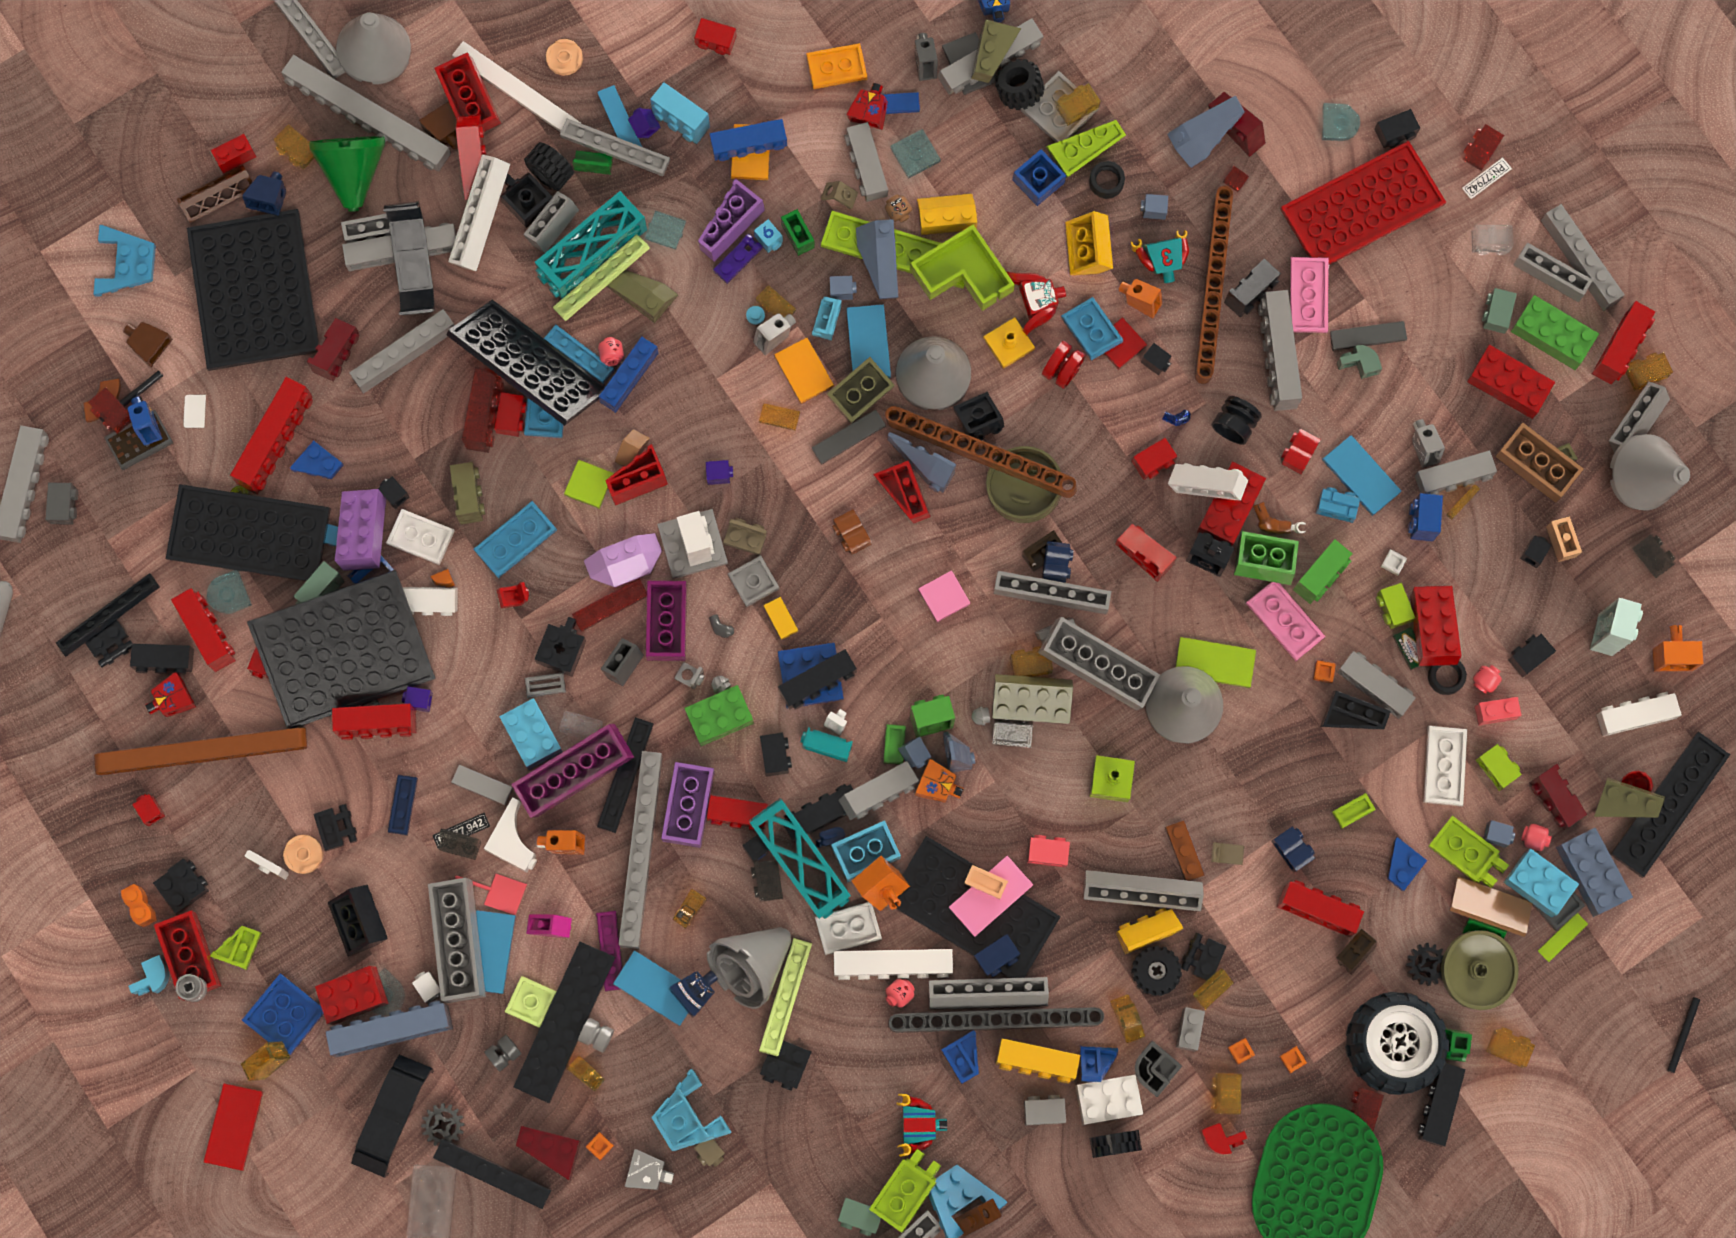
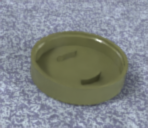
M1019 446L1007 450L1061 472L1056 461L1041 449ZM998 456L994 461L999 462L1003 458ZM1013 463L1011 465V468L1017 469L1020 467V464ZM993 468L988 470L986 488L989 501L1001 516L1017 523L1039 521L1048 516L1061 499L1060 495ZM1036 470L1028 472L1030 476H1035L1038 473ZM1048 477L1045 481L1052 483L1055 481V478Z

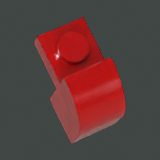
M1220 1123L1199 1130L1206 1147L1211 1152L1219 1155L1231 1154L1232 1151L1229 1145L1235 1148L1243 1145V1140L1247 1139L1245 1131L1226 1137Z

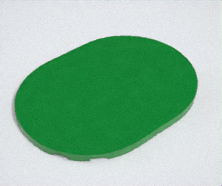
M1324 1103L1299 1107L1286 1114L1277 1122L1265 1142L1252 1193V1211L1257 1228L1263 1238H1364L1372 1221L1383 1177L1382 1151L1375 1134L1366 1122L1355 1113L1343 1107Z

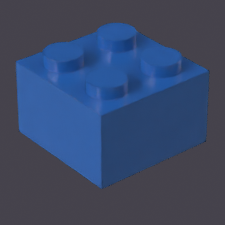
M1041 149L1014 171L1012 180L1038 206L1065 183L1066 174Z
M1420 493L1413 500V503L1409 506V515H1412L1411 522L1408 524V533H1411L1410 539L1434 541L1441 533L1443 495Z

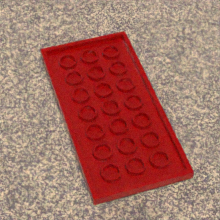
M1407 141L1281 206L1280 210L1308 257L1328 258V265H1331L1444 206L1446 200L1411 143Z

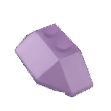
M655 533L636 535L598 550L585 559L584 563L591 579L617 587L651 574L662 550Z

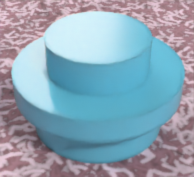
M752 306L747 310L746 318L749 323L758 325L764 321L765 312L759 306Z

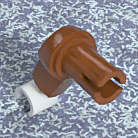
M1264 502L1253 506L1259 520L1257 526L1262 531L1274 534H1291V530H1294L1296 533L1306 532L1298 529L1300 524L1306 525L1304 522H1297L1295 525H1291V521L1272 519L1267 512Z

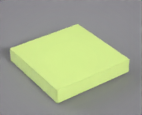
M521 976L505 1013L540 1028L557 991Z

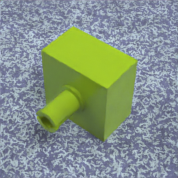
M1096 755L1090 797L1129 802L1135 761Z

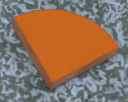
M448 569L430 576L435 585L447 588L455 586Z

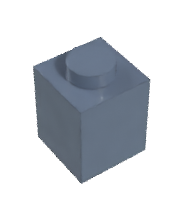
M1146 194L1145 199L1141 200L1140 211H1143V218L1166 219L1168 196Z
M831 276L830 298L853 300V293H857L856 282H852V276Z
M920 737L914 738L898 748L905 762L907 761L911 768H921L927 764L926 760L932 757Z
M1491 820L1486 825L1483 839L1490 844L1506 848L1514 841V827Z

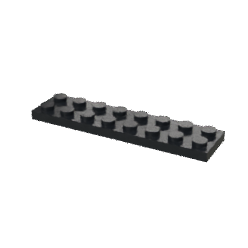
M1698 731L1654 792L1665 796L1659 817H1636L1610 855L1641 878L1645 877L1731 754Z
M579 941L513 1086L514 1088L550 1104L578 1043L579 1035L589 1019L616 957Z

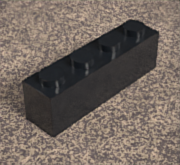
M846 649L779 685L778 691L789 710L792 708L796 710L802 707L806 700L810 698L815 700L822 695L821 692L824 690H833L842 680L846 682L854 678L857 668Z
M843 784L835 789L836 792L831 795L826 793L818 798L819 801L814 804L809 802L801 807L802 810L797 813L791 812L807 835L847 815L839 799L844 794L854 790L851 784L848 786ZM787 815L783 816L784 820L792 822ZM784 826L792 843H795V830Z
M1446 1063L1441 1073L1435 1077L1433 1085H1430L1427 1096L1430 1098L1428 1104H1425L1422 1115L1425 1117L1423 1124L1420 1123L1417 1135H1420L1418 1140L1440 1147L1446 1146L1466 1069Z

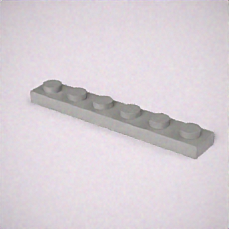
M273 0L331 77L335 79L345 73L339 63L337 51L297 0Z
M568 118L560 133L561 138L660 176H664L670 162V157Z

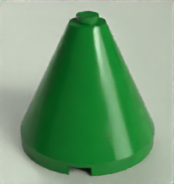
M365 136L310 141L309 149L343 207L348 208L349 212L359 211V207L364 205L385 146L384 137Z

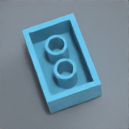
M663 83L651 97L652 112L655 118L666 122L671 130L679 131L688 142L693 141L697 144L710 128L709 114L666 83Z
M534 698L499 716L528 770L563 752Z
M885 820L831 844L833 853L847 883L880 856L884 857L889 863L901 859L899 850Z
M1532 849L1525 851L1504 880L1506 885L1551 918L1558 915L1579 885V883Z

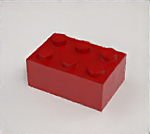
M367 966L315 986L326 1023L330 1025L341 1023L388 1005V1000L377 967Z

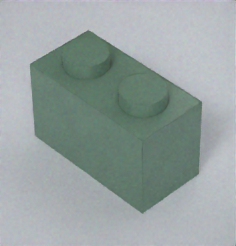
M1494 288L1491 294L1488 293L1485 303L1488 304L1487 311L1484 310L1481 320L1484 322V329L1503 334L1506 333L1509 329L1517 293Z
M845 1198L838 1221L841 1222V1227L852 1230L854 1226L860 1229L859 1233L871 1237L872 1233L876 1234L881 1218L869 1210L871 1206Z

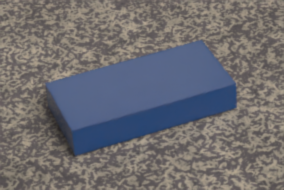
M919 92L882 94L888 101L886 114L920 112Z

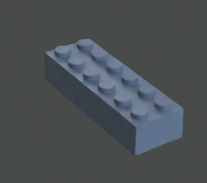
M440 1001L428 1003L429 1007L425 1008L419 1005L408 1008V1012H401V1010L390 1012L388 1017L377 1015L370 1017V1021L367 1022L356 1020L350 1022V1026H332L330 1031H326L330 1055L341 1057L452 1030L453 1025L449 1006Z

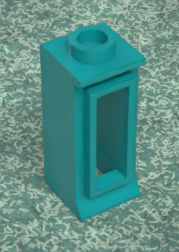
M809 727L807 732H803L800 743H803V749L843 762L848 761L853 741L846 742V739L814 729L810 731Z

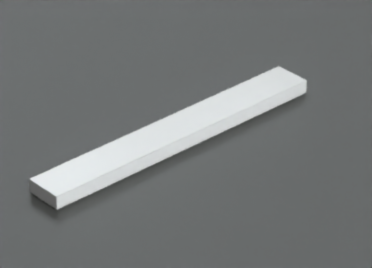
M464 41L452 54V57L456 58L468 52L483 79L559 132H561L567 118L581 123Z

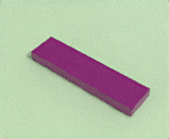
M616 911L596 913L600 950L616 957L604 983L605 992L621 990L613 985L623 969Z

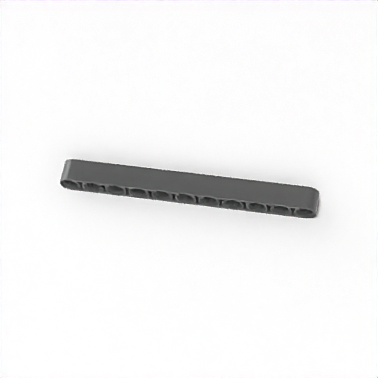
M1096 1007L901 1013L892 1015L888 1025L890 1030L895 1033L1095 1027L1103 1022L1104 1013ZM1091 1012L1099 1014L1100 1019L1098 1022L1090 1020L1089 1015ZM1052 1013L1059 1014V1023L1051 1022L1050 1015ZM1071 1013L1079 1014L1080 1021L1078 1023H1073L1070 1020ZM1013 1014L1020 1016V1024H1012L1010 1018ZM1032 1014L1040 1016L1041 1021L1039 1024L1031 1022L1030 1016ZM979 1016L982 1020L981 1025L974 1026L971 1023V1017ZM991 1016H1000L1001 1024L993 1025L991 1023ZM952 1017H960L962 1025L959 1027L953 1026L951 1023ZM895 1018H900L903 1021V1026L899 1029L892 1026V1020ZM913 1018H920L923 1025L920 1028L913 1027L911 1023ZM932 1018H941L942 1025L934 1027L931 1023Z

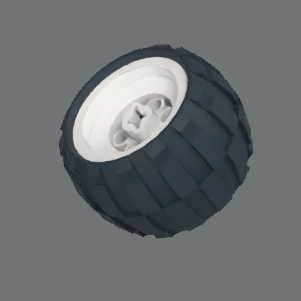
M1388 992L1369 999L1354 1012V1016L1350 1023H1348L1345 1034L1347 1036L1345 1049L1347 1057H1349L1353 1066L1352 1069L1368 1086L1377 1091L1394 1095L1413 1093L1431 1084L1435 1077L1441 1073L1446 1064V1054L1449 1052V1040L1446 1037V1026L1443 1019L1439 1018L1435 1008L1427 1001L1424 1002L1416 995L1406 992ZM1396 1025L1402 1027V1032L1396 1030ZM1384 1030L1389 1031V1038L1383 1036ZM1402 1037V1040L1400 1042L1402 1045L1396 1048V1040ZM1384 1044L1389 1047L1387 1053L1382 1050ZM1409 1047L1412 1048L1411 1055L1407 1053ZM1395 1053L1400 1054L1401 1059L1399 1061L1394 1059Z

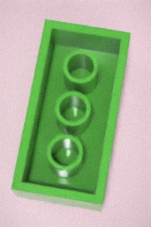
M1535 295L1531 298L1511 330V333L1573 370L1580 366L1599 335L1596 331Z

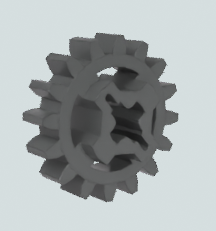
M441 1103V1108L434 1105V1111L427 1110L429 1116L422 1118L426 1121V1124L421 1125L422 1128H426V1131L422 1134L429 1135L427 1141L434 1140V1146H437L442 1140L433 1135L436 1132L441 1133L444 1139L452 1143L453 1139L456 1141L460 1140L457 1136L458 1133L464 1134V1131L460 1129V1127L465 1126V1123L460 1122L464 1116H458L459 1109L453 1111V1105L451 1104L448 1108H445L444 1103ZM442 1112H448L451 1115H453V1117H444ZM435 1115L436 1121L434 1125L430 1127L431 1119ZM441 1120L443 1122L452 1121L446 1126L445 1131L444 1129L435 1130L441 1124ZM454 1124H456V1130L454 1134L451 1135V1128Z

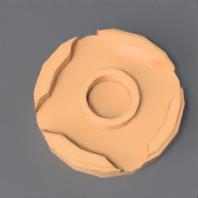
M559 39L548 47L546 62L550 70L555 74L562 76L571 75L581 67L583 55L581 49L574 41Z
M298 835L287 842L283 857L285 864L290 870L299 874H307L319 867L323 859V850L315 838L307 835Z

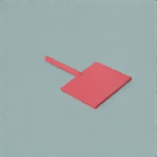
M495 874L491 887L473 881L474 886L489 891L484 905L516 916L527 884L499 874ZM455 876V879L463 878L460 876Z

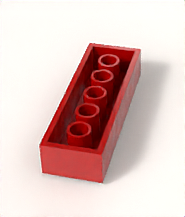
M285 377L230 474L237 485L257 495L259 491H263L267 483V477L276 468V461L283 456L285 452L284 447L287 442L292 440L294 436L293 431L297 425L299 426L302 423L305 410L309 409L312 405L313 397L306 386Z

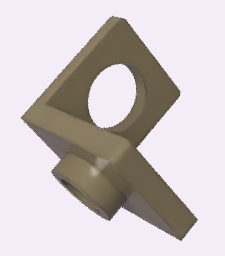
M841 181L828 182L825 185L821 200L834 199L847 208L852 209L858 192ZM833 187L832 192L827 195L828 190Z
M1213 842L1211 862L1243 865V845Z

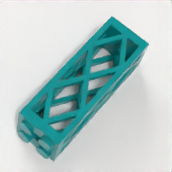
M619 191L535 261L537 278L542 284L545 285L547 283L550 287V292L555 298L559 296L562 300L635 235L640 237L646 232L645 217ZM617 214H623L621 220L610 221ZM619 225L617 233L601 236L603 228ZM610 240L603 247L597 248L598 242ZM586 244L583 251L573 252L580 245ZM582 256L580 264L564 267L566 259ZM573 271L566 278H560L561 273Z
M781 798L749 820V823L819 919L821 917L826 919L834 913L832 909L838 905L842 907L850 901L849 897L851 895ZM783 809L792 822L777 817L775 814ZM766 820H768L769 839L759 827ZM773 821L795 830L797 853L774 844ZM801 835L821 863L802 856ZM779 853L797 860L799 881ZM803 863L825 872L826 894L805 886ZM831 877L840 888L832 893ZM809 895L817 897L823 901L818 903L816 906V904L813 902Z

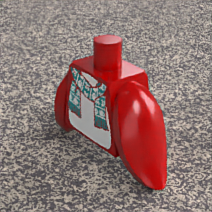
M1006 271L1013 283L1020 286L1019 290L1029 321L1023 328V332L1027 336L1031 331L1053 318L1059 304L1058 299L1066 297V291L1064 286L1054 288L1052 280L1046 279L1040 274Z

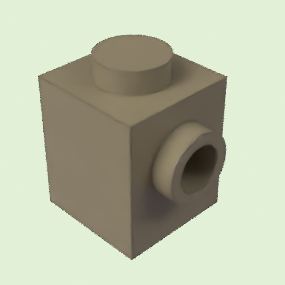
M714 1139L699 1143L694 1147L699 1153L697 1158L703 1166L708 1164L709 1167L712 1165L717 1167L725 1160L723 1158L725 1155L724 1151Z

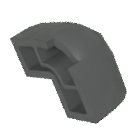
M1152 1040L1137 1058L1135 1073L1139 1082L1153 1095L1158 1097L1170 1083V1080L1181 1069L1182 1065Z

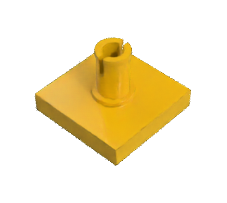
M1015 317L983 336L984 341L1003 369L1035 350V346L1023 332V328Z

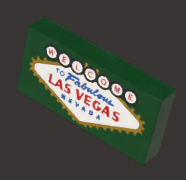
M1410 627L1395 634L1393 638L1409 669L1413 670L1419 667L1415 634Z

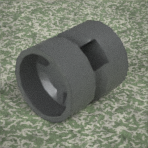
M507 1034L497 1041L498 1045H492L484 1051L499 1072L509 1065V1060L514 1061L522 1054Z

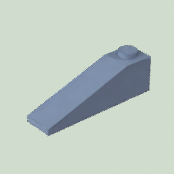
M1234 96L1181 124L1167 135L1175 150L1192 168L1211 154L1212 149L1221 142V138L1235 125L1245 111L1237 96Z
M894 219L875 220L857 227V248L864 260L879 299L898 298Z
M889 432L888 441L906 461L909 460L912 468L929 485V488L935 492L941 491L944 493L955 475L956 464L935 452L933 455H930L920 445L915 448L909 440Z
M948 731L943 732L948 770L951 772L971 770L972 764H975L974 752L970 753V747Z

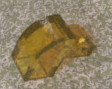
M1129 995L1110 1000L1111 1007L1118 1019L1119 1028L1126 1043L1145 1037L1140 1016Z

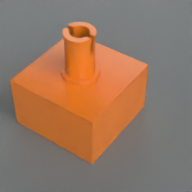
M1677 625L1670 626L1671 641H1663L1653 648L1654 671H1693L1703 665L1702 641H1683L1682 625H1678V627Z
M882 856L878 857L851 880L861 896L879 911L883 910L887 905H889L890 909H896L895 902L900 906L901 901L898 899V896L910 887L900 871Z

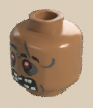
M897 194L886 201L885 210L890 219H894V222L899 220L902 223L910 218L908 214L911 213L912 207L905 196Z

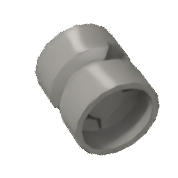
M192 974L180 977L175 986L178 996L190 1002H199L207 993L206 982Z
M589 1018L579 1035L578 1041L586 1045L593 1044L594 1049L603 1053L613 1036L614 1030L605 1025L600 1027L599 1022Z

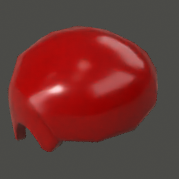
M1631 771L1621 781L1650 792L1653 789L1652 778L1643 771Z

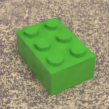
M1242 531L1238 541L1234 575L1291 585L1295 576L1299 541Z
M1334 539L1299 580L1293 591L1309 604L1314 600L1318 602L1328 590L1326 586L1330 588L1339 577L1337 572L1342 574L1351 563L1349 558L1353 553Z
M738 685L684 708L701 747L754 724Z
M938 695L933 697L932 701L925 702V700H919L914 702V705L911 706L910 719L916 738L953 728L955 715L949 696Z

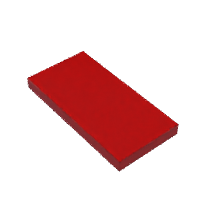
M223 1083L204 1163L244 1171L263 1096L262 1091Z

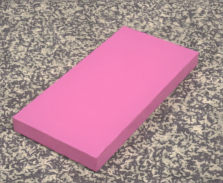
M1290 258V308L1294 332H1328V258Z
M1269 583L1246 602V605L1295 662L1325 638V635L1280 583Z
M1008 856L989 871V873L1008 881L1000 900L971 887L949 906V909L974 937L1033 886L1031 881Z

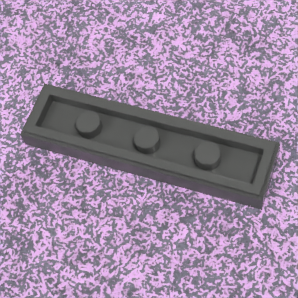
M1401 321L1330 331L1332 350L1334 351L1354 348L1357 345L1371 346L1406 341L1407 334L1405 323Z
M874 410L813 446L812 451L822 465L886 427V424L877 410Z

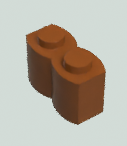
M854 509L833 519L834 525L832 528L836 536L840 535L843 539L841 545L845 552L849 551L853 555L872 545Z

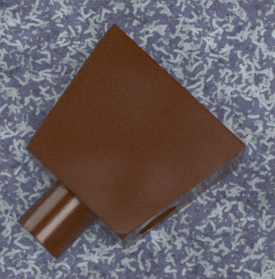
M448 101L421 118L419 122L422 129L430 137L444 145L449 143L452 149H457V119Z
M141 322L137 328L129 323L123 330V333L129 336L126 343L149 367L154 365L173 340L167 332L145 322Z
M992 1198L955 1218V1221L964 1232L963 1236H966L997 1220L1002 1215ZM983 1210L988 1213V1217L983 1215Z

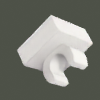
M841 709L837 714L830 712L824 726L840 736L847 724V721L844 720L847 713Z

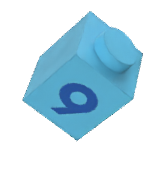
M769 219L754 230V237L768 253L772 250H777L782 245L783 236Z

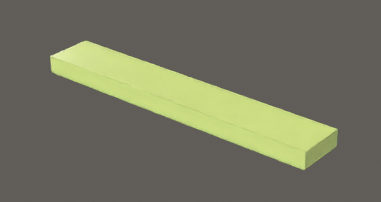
M635 235L553 306L554 310L567 321L649 250L648 244L641 237Z
M793 938L759 1052L776 1057L779 1056L812 943Z

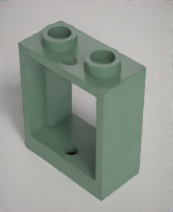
M323 561L293 596L297 600L295 604L338 590L345 581L336 570Z

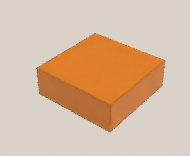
M1317 660L1313 680L1333 683L1336 664Z
M1246 1038L1228 1047L1237 1065L1255 1056Z
M1297 1046L1279 1056L1289 1073L1294 1072L1307 1063Z
M600 1132L586 1146L600 1161L614 1147Z

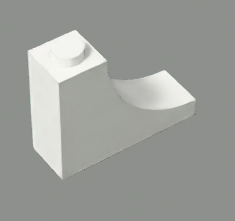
M512 797L484 849L527 873L529 869L532 870L537 859H535L536 854L526 848L519 837L517 814L521 802Z

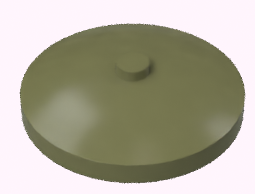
M1470 931L1458 936L1448 946L1442 959L1441 975L1447 992L1457 1003L1470 1009L1488 1010L1501 1005L1511 996L1518 980V962L1513 949L1502 937L1492 932Z

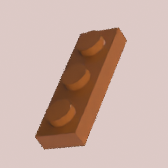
M1181 821L1165 827L1184 880L1191 881L1203 877L1204 872L1185 822Z

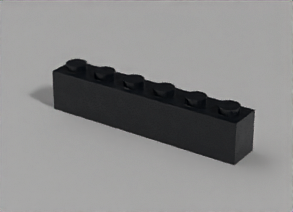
M442 1138L433 1156L434 1159L540 1209H543L551 1192L550 1188Z

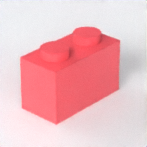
M1518 697L1481 702L1475 706L1478 725L1516 720L1521 716Z
M1035 835L1034 838L1031 837L1027 863L1066 868L1068 865L1070 842H1066L1065 838L1054 837V840L1046 839V836Z

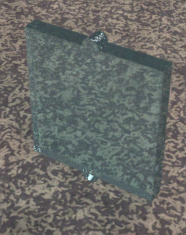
M655 211L651 223L648 224L649 229L645 240L676 250L680 238L683 237L682 232L686 221Z

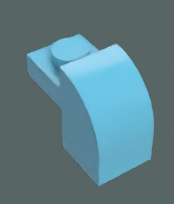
M158 955L141 963L147 978L128 986L132 994L141 996L150 992V988L152 992L159 993L166 987L170 973L165 958Z

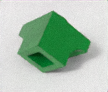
M1445 1029L1447 1040H1449V1052H1447L1445 1059L1466 1062L1467 1054H1470L1472 1034L1468 1031Z

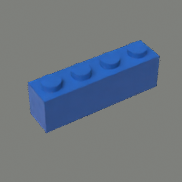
M783 119L710 133L715 161H726L736 156L741 158L751 153L761 154L771 149L781 150L787 146Z
M641 337L599 395L600 403L616 413L658 355V347L644 337Z

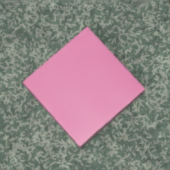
M952 571L918 589L936 622L970 605L969 599Z

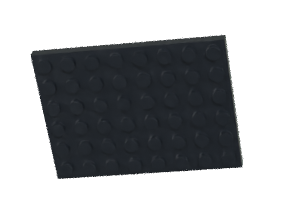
M298 209L282 211L279 216L264 214L187 228L208 371L318 352L315 348L319 344Z
M396 570L247 621L287 729L296 728L331 716L332 708L356 707L405 690L407 686L413 687L436 679Z

